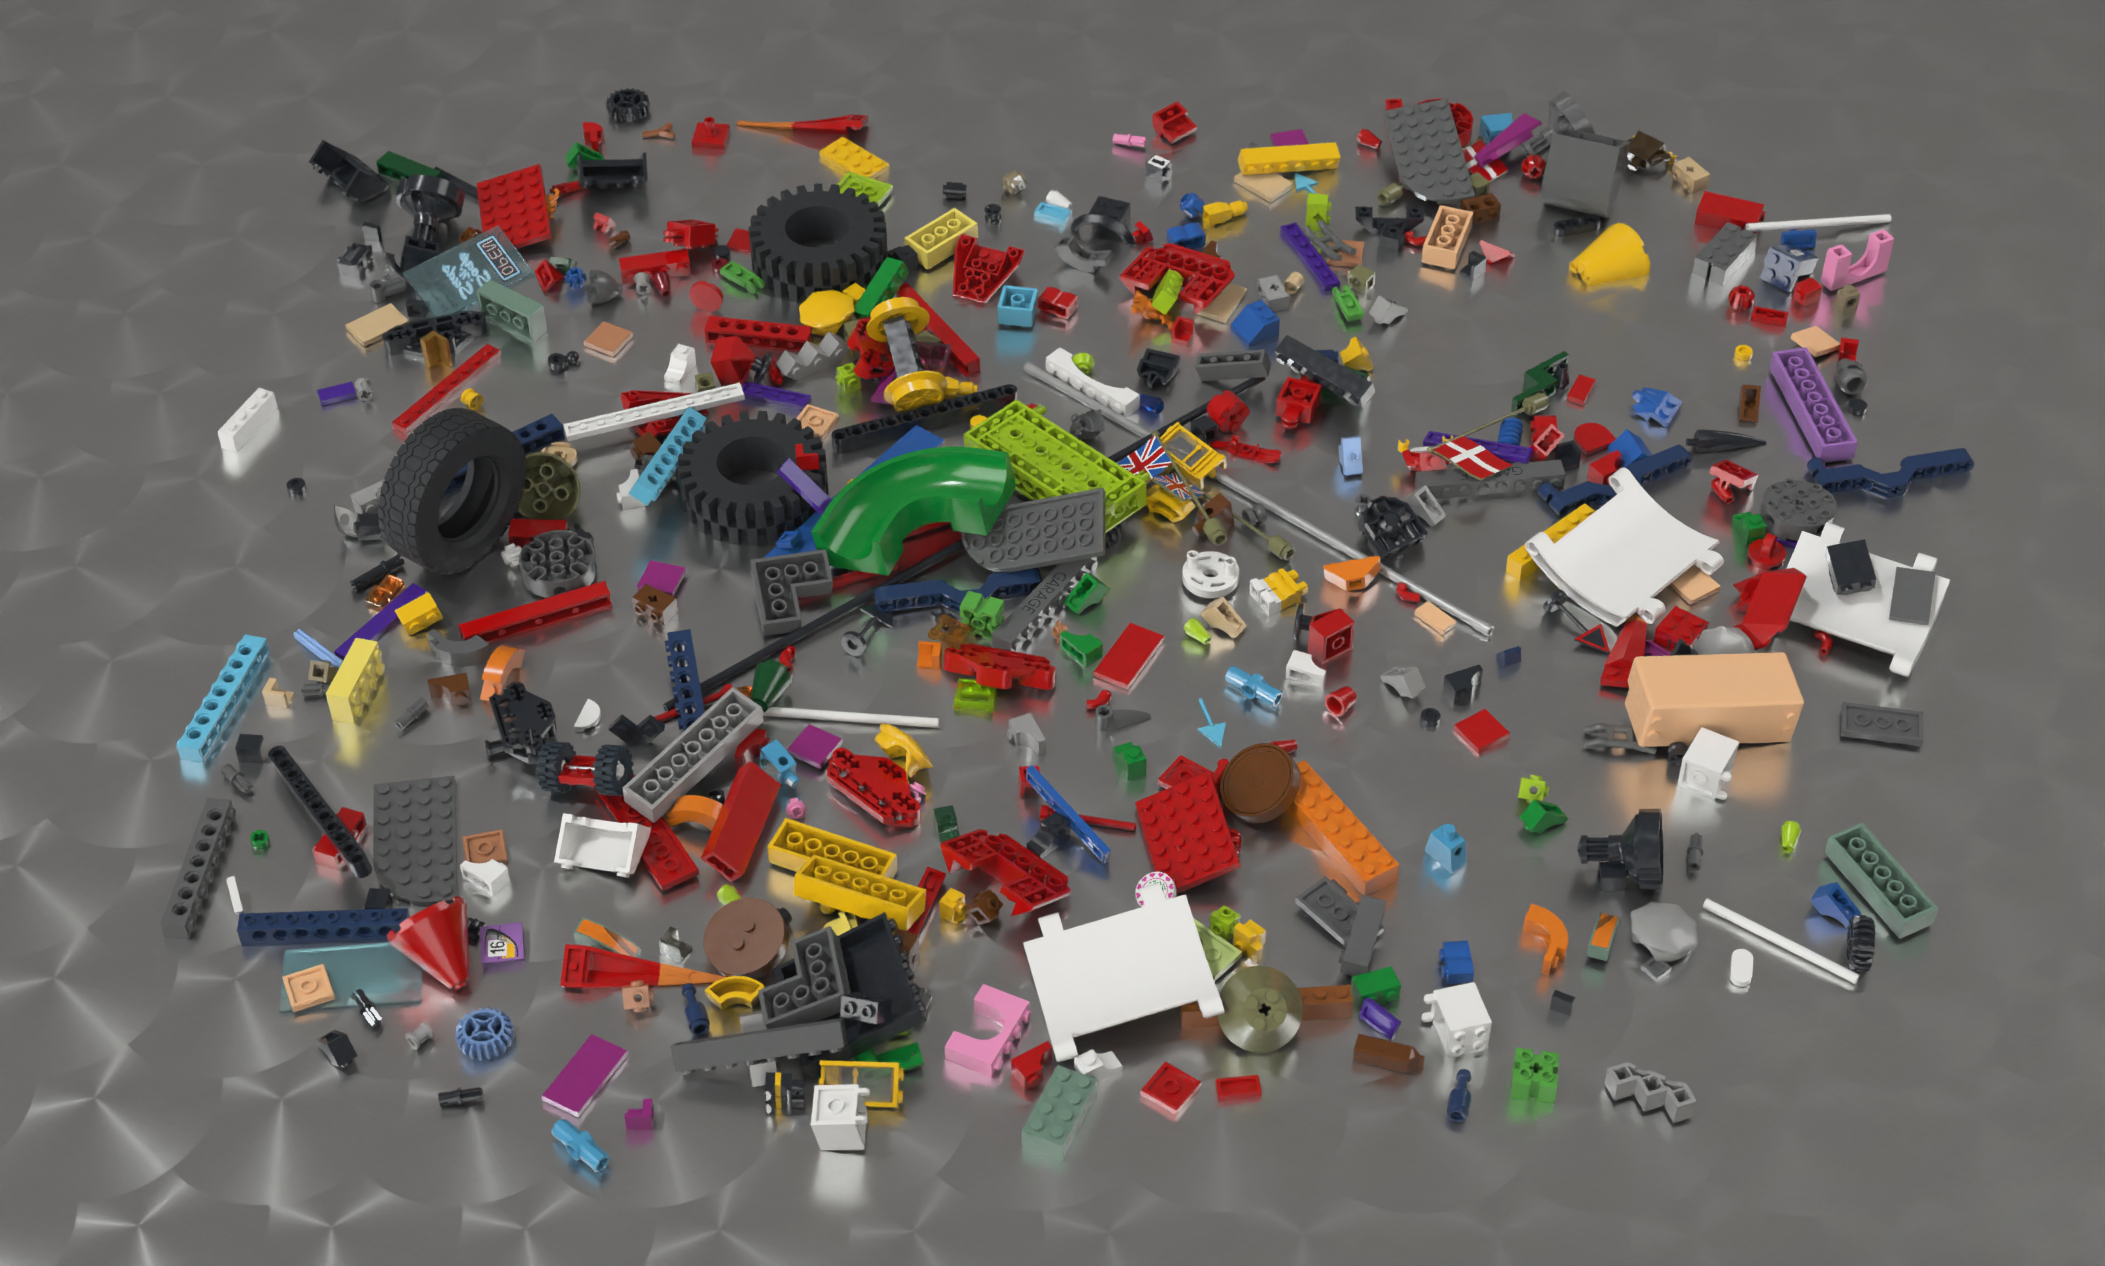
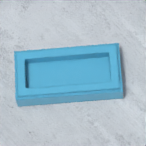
M1041 202L1034 211V216L1065 225L1072 216V210Z

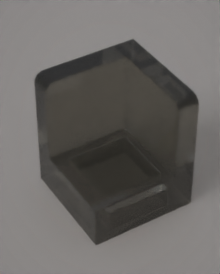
M671 926L659 939L660 953L679 963H682L692 951L691 945L679 940L678 929Z

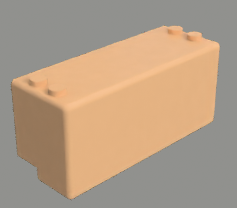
M1784 652L1635 657L1627 680L1629 691L1625 700V706L1638 745L1641 747L1669 746L1674 742L1691 745L1701 727L1736 740L1739 744L1790 742L1804 706V699L1787 655Z

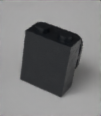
M1865 539L1826 547L1825 556L1829 567V576L1836 595L1866 592L1875 588L1876 576Z

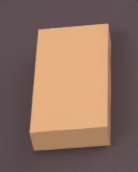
M1429 601L1415 610V616L1442 635L1456 626V620Z

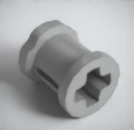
M644 272L637 273L634 276L636 292L640 295L649 294L651 285L648 283V274Z
M359 378L356 380L354 385L358 391V399L361 401L371 400L374 394L370 388L371 383L369 379Z
M422 1022L420 1027L411 1033H406L405 1037L411 1047L417 1050L427 1039H432L434 1033L426 1022Z

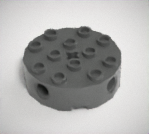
M1786 479L1785 481L1776 482L1766 489L1762 496L1759 511L1767 525L1766 531L1768 533L1774 534L1778 539L1787 541V539L1798 541L1802 531L1820 537L1826 522L1835 524L1838 509L1834 496L1822 488L1820 484Z
M553 530L534 537V541L522 548L519 557L522 579L525 586L532 593L544 598L588 586L596 577L597 565L592 543L587 538L584 539L578 536L576 532L570 530Z

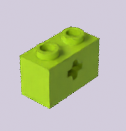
M1308 193L1305 226H1309L1312 231H1321L1317 224L1320 220H1323L1326 225H1330L1331 215H1327V213L1331 212V202H1328L1329 195Z

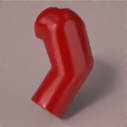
M1412 231L1405 232V241L1414 246L1424 245L1427 236L1414 237Z
M1405 582L1397 584L1396 593L1402 600L1419 603L1421 594L1409 592Z
M1817 630L1815 637H1817L1818 641L1822 640L1819 652L1822 655H1828L1833 640L1829 633Z
M788 646L779 657L780 663L787 667L788 673L794 669L791 661L795 657L796 648L793 646Z
M1102 690L1096 699L1086 700L1087 710L1107 705L1112 698L1111 692L1109 690Z

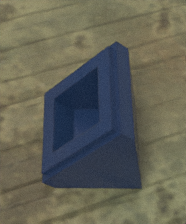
M1517 646L1497 653L1496 656L1504 667L1521 662V647Z

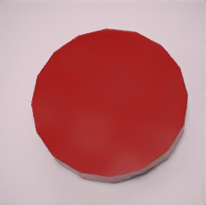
M698 281L693 284L689 292V298L697 308L712 312L721 307L724 298L723 293L715 284L706 283L707 281Z

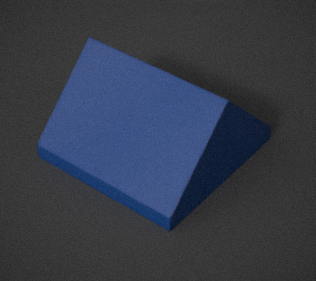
M1628 429L1608 446L1610 453L1618 450L1622 454L1620 468H1626L1629 464L1652 455L1643 440Z

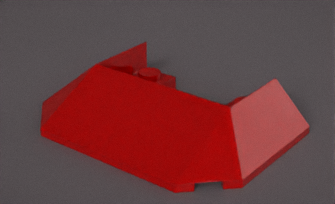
M1172 243L1163 244L1162 248L1154 249V247L1146 248L1119 275V279L1133 295H1136V290L1139 292L1143 289L1150 290L1159 280H1162L1169 269L1178 272L1184 278L1181 285L1184 289L1178 294V298L1181 301L1194 304V315L1208 307L1235 278L1228 260Z
M1796 568L1763 572L1732 584L1741 594L1736 608L1741 613L1747 611L1743 622L1733 627L1741 629L1750 638L1755 651L1766 647L1772 642L1770 638L1777 631L1781 633L1788 626L1807 578L1804 573Z
M978 829L941 842L940 848L949 874L961 869L970 871L979 867L1004 884L1001 887L1000 893L1005 895L1008 900L1015 902L1011 916L1032 911L1067 897L1071 893L1070 887H1068V876L1006 834L999 833L998 836L989 835L987 830Z

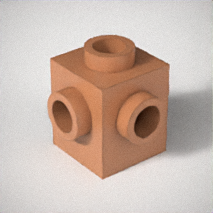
M643 980L632 981L631 985L622 987L624 1010L633 1009V1012L646 1011V1007L651 1005L650 1001H654L653 988L649 989V983L644 984ZM635 994H640L642 998H637Z

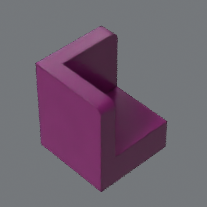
M643 1098L642 1109H628L624 1115L626 1130L653 1129L654 1106L652 1098Z

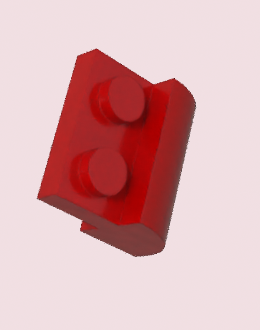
M1178 101L1154 113L1152 116L1153 127L1159 137L1164 136L1171 144L1195 132L1197 126L1187 117L1188 111Z

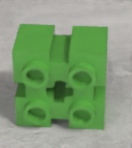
M968 591L960 605V617H962L960 622L961 633L974 637L976 634L982 635V639L992 641L991 634L1005 620V617L1002 616L1004 613V600L994 597L985 599L983 594Z
M1516 1047L1510 1098L1528 1100L1529 1096L1537 1097V1102L1554 1104L1558 1082L1559 1053L1542 1051L1541 1055L1533 1054V1049Z

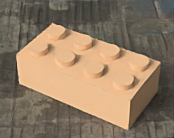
M1440 205L1423 245L1422 262L1455 269L1472 228L1473 212Z

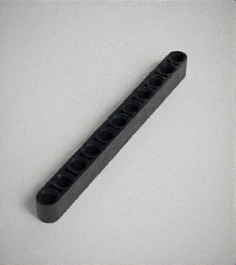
M1006 384L836 429L831 434L832 449L836 453H845L901 438L916 425L925 430H931L969 420L977 415L984 416L995 413L1016 399L1018 400V389L1013 384Z
M275 746L270 749L268 756L276 772L357 878L369 876L372 872V866L365 852L285 747Z

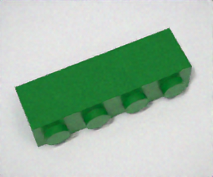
M886 257L854 307L855 312L853 314L857 320L869 318L872 310L878 304L894 297L909 274V270L903 261Z

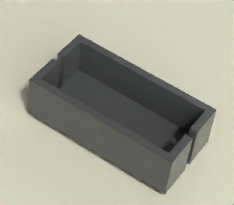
M1727 222L1695 257L1692 274L1707 279L1711 264L1709 281L1724 286L1755 251L1758 234L1745 229L1742 231L1741 227Z

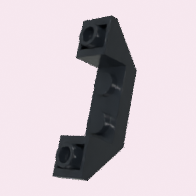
M1355 207L1356 221L1371 234H1379L1385 223H1388L1389 227L1404 230L1405 234V232L1411 231L1424 221L1423 208H1406L1405 218H1373L1372 207Z

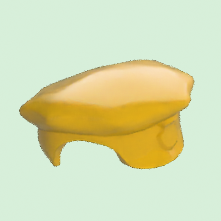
M836 290L813 292L799 306L800 322L804 326H811L812 334L825 337L828 332L836 335L844 322L852 321L851 315L855 312L854 298L851 295Z
M880 724V732L875 737V743L891 759L899 756L906 757L905 769L910 779L921 769L933 768L926 752L913 737L891 724Z

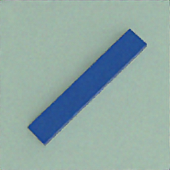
M1033 765L1028 767L1026 780L1055 812H1058L1070 822V828L1102 863L1107 862L1111 852L1109 847Z

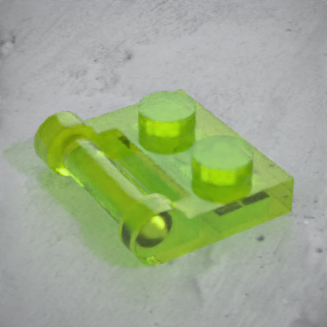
M959 678L953 709L985 710L987 713H993L997 688L979 685L976 683V680ZM963 698V699H973V700H984V701H987V703H983V702H973V701H963V700H961V699Z

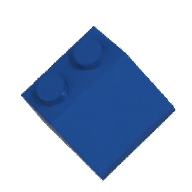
M1263 300L1246 305L1231 323V327L1248 346L1279 336L1280 319Z

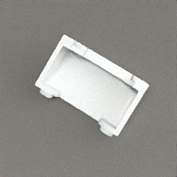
M563 813L554 862L560 863L561 868L573 870L574 866L617 872V876L629 878L630 874L635 873L649 839L651 828L636 823H617L586 817H575L574 815Z

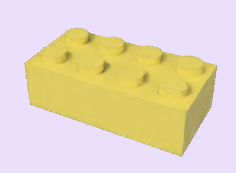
M953 208L905 237L904 245H909L917 253L920 265L930 269L955 253V247L961 234L975 237L978 240V223L956 208Z
M355 638L326 692L332 720L355 724L357 718L362 715L365 703H368L370 694L376 688L377 680L384 673L385 669L381 658L382 652L379 650L377 641Z

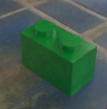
M1392 966L1353 976L1351 991L1361 1009L1365 999L1369 997L1378 1004L1399 999L1401 984Z

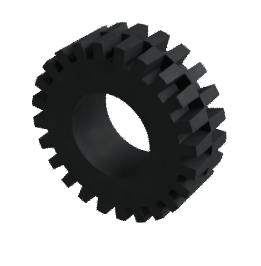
M814 184V191L807 192L805 185L797 186L796 195H793L786 189L781 191V201L771 196L767 199V206L760 205L757 208V215H752L750 220L749 239L752 269L755 270L756 276L764 281L765 289L769 290L774 287V294L778 297H782L788 292L789 301L798 302L801 295H805L807 299L813 292L836 290L843 293V290L854 283L865 289V284H870L886 257H888L887 228L883 211H879V205L875 201L869 203L868 195L862 193L856 197L855 189L850 187L843 194L840 193V187L836 184H831L829 191H823L822 184ZM817 239L833 240L837 242L835 244L825 247H807L800 245L804 242Z
M748 411L740 412V421L734 422L730 414L721 417V427L713 421L706 423V434L696 430L692 434V442L686 441L683 445V454L679 453L678 477L683 510L687 512L688 520L692 524L698 523V530L703 534L712 530L713 539L721 541L728 533L730 544L739 545L742 536H748L749 546L758 545V536L765 535L768 544L777 542V532L781 531L784 534L785 531H794V525L799 527L810 518L816 510L777 473L778 469L788 458L796 464L795 444H803V454L818 453L819 469L802 471L828 495L825 449L822 447V441L819 436L814 438V430L807 426L802 429L800 420L793 418L786 425L785 414L777 413L771 421L768 420L767 411H758L757 419H749ZM753 470L769 471L778 475L770 481L756 485H743L729 481L730 478L737 474Z

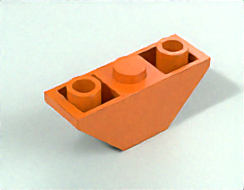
M1369 556L1363 559L1323 565L1325 579L1345 591L1366 588L1381 570L1380 556Z

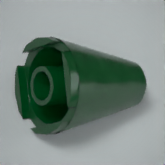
M767 660L764 663L760 662L754 673L750 699L762 707L763 713L790 688L793 682L792 673L789 674L787 667L778 661Z

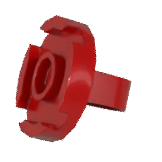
M1767 533L1764 539L1755 540L1750 544L1747 556L1752 560L1751 563L1754 566L1764 570H1771V567L1777 566L1779 568L1784 564L1786 550L1781 543L1777 542L1776 535Z

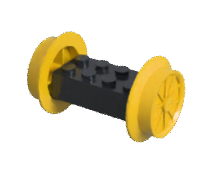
M908 297L892 298L878 304L870 314L871 320L867 325V333L874 340L889 343L898 377L884 391L886 402L894 405L898 413L942 402L944 398L943 392L947 387L946 377L938 372L923 371L924 365L919 357L920 350L915 342V335L921 332L929 323V313L924 308L919 307L916 300Z

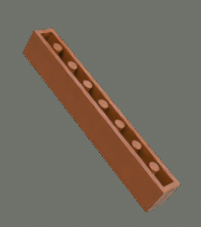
M1351 985L1298 988L1303 1003L1302 1020L1352 1017L1353 997ZM1197 1001L1179 1007L1181 1028L1220 1026L1217 1015L1209 1018L1203 1017ZM1261 1004L1262 1008L1259 1009V1013H1265L1266 1006Z

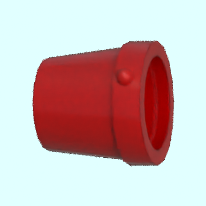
M1348 686L1333 691L1325 697V705L1328 711L1337 717L1344 715L1357 701L1355 691Z

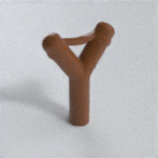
M671 122L658 130L642 132L643 138L662 136L675 139L676 135L671 131L673 127Z

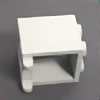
M1701 727L1683 757L1678 785L1714 800L1716 798L1726 800L1727 793L1721 789L1726 781L1731 780L1732 776L1730 773L1734 768L1739 742Z
M1475 982L1433 990V993L1424 996V1002L1426 1004L1432 1003L1431 1012L1423 1013L1421 1019L1423 1022H1433L1447 1057L1460 1056L1464 1053L1478 1052L1488 1048L1492 1021Z
M858 1084L815 1085L811 1127L821 1151L864 1150L868 1110L863 1096H869L870 1090L868 1088H860Z

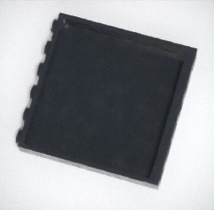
M885 912L842 933L838 937L841 943L851 993L860 992L892 998L891 1020L873 1024L844 1018L848 1044L843 1047L842 1051L830 1053V1050H823L821 1054L809 1056L808 1053L800 1054L799 1058L802 1068L811 1078L821 1074L820 1061H847L927 1021L924 1014L927 1011L925 1004L918 996L921 994L920 989L913 982L915 974L907 964L910 960L906 951L902 949L904 942L896 932L899 929L895 919H890ZM794 958L773 969L777 983L797 975ZM837 1013L835 1015H832L819 1021L839 1019L842 1017H840V1013Z

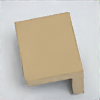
M269 678L262 690L265 705L287 709L294 698V692L280 690L278 681L275 678Z

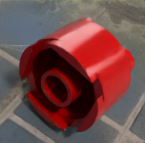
M1230 390L1222 391L1224 394L1220 396L1217 394L1210 400L1206 409L1208 412L1207 417L1215 422L1222 432L1236 433L1246 417L1249 416L1250 410L1236 394Z

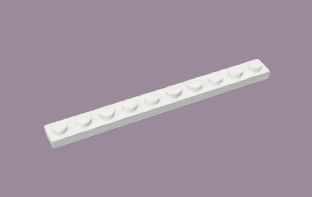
M736 383L563 425L567 440L572 441L683 415L689 406L699 411L745 400L741 384Z

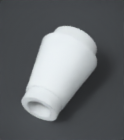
M1051 190L1047 195V203L1070 209L1072 202L1057 190Z

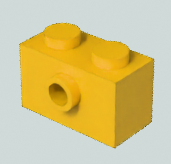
M429 592L395 610L409 636L443 618Z

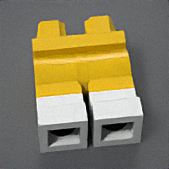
M1281 568L1278 572H1274L1264 579L1258 580L1255 578L1250 580V594L1260 604L1266 614L1271 616L1292 606L1294 603H1300L1301 596L1308 593V585L1304 581L1295 583L1299 581L1298 573L1295 570L1286 572L1284 568Z

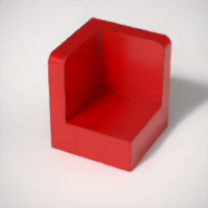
M1178 316L1172 325L1171 343L1188 347L1194 337V320Z
M1841 337L1837 363L1841 359L1846 358L1856 361L1859 345L1858 339Z
M795 444L796 465L801 470L819 469L818 453L803 454V444Z
M1030 766L1019 767L1018 786L1020 797H1024L1025 787H1032L1026 780V771ZM1034 766L1040 772L1039 766Z

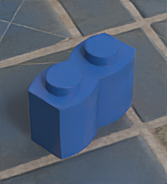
M1189 223L1183 227L1176 226L1168 229L1166 240L1168 243L1188 249H1196L1206 244V235L1198 223Z
M1468 940L1442 942V949L1438 950L1439 961H1443L1444 964L1441 967L1442 977L1446 978L1447 984L1472 983L1474 969Z

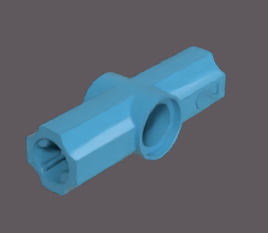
M1231 666L1225 675V681L1240 688L1247 698L1254 699L1257 697L1276 707L1283 697V692L1267 684L1260 674L1254 673L1250 675L1236 666Z
M560 1119L555 1123L551 1130L552 1135L566 1146L573 1158L576 1160L582 1159L596 1172L603 1171L607 1167L610 1156L596 1145L588 1132L584 1130L582 1132L579 1131L566 1119Z

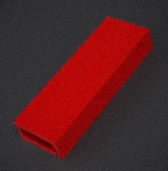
M752 761L738 769L701 856L704 862L730 882L744 875L781 786L779 782Z

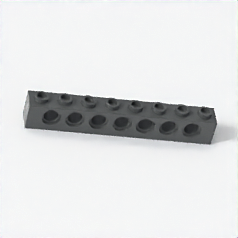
M207 798L160 923L166 938L189 939L191 932L195 930L196 918L201 914L203 899H206L208 894V885L213 881V871L219 864V855L224 850L225 838L230 834L231 822L236 817V809L233 808L231 800Z

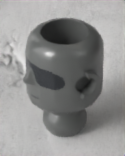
M1847 358L1841 359L1837 363L1835 378L1844 393L1856 395L1866 388L1868 378L1862 368V364Z

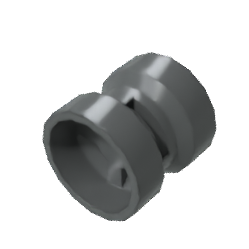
M1257 504L1252 509L1242 510V518L1254 526L1256 522L1266 521L1267 513L1262 504Z

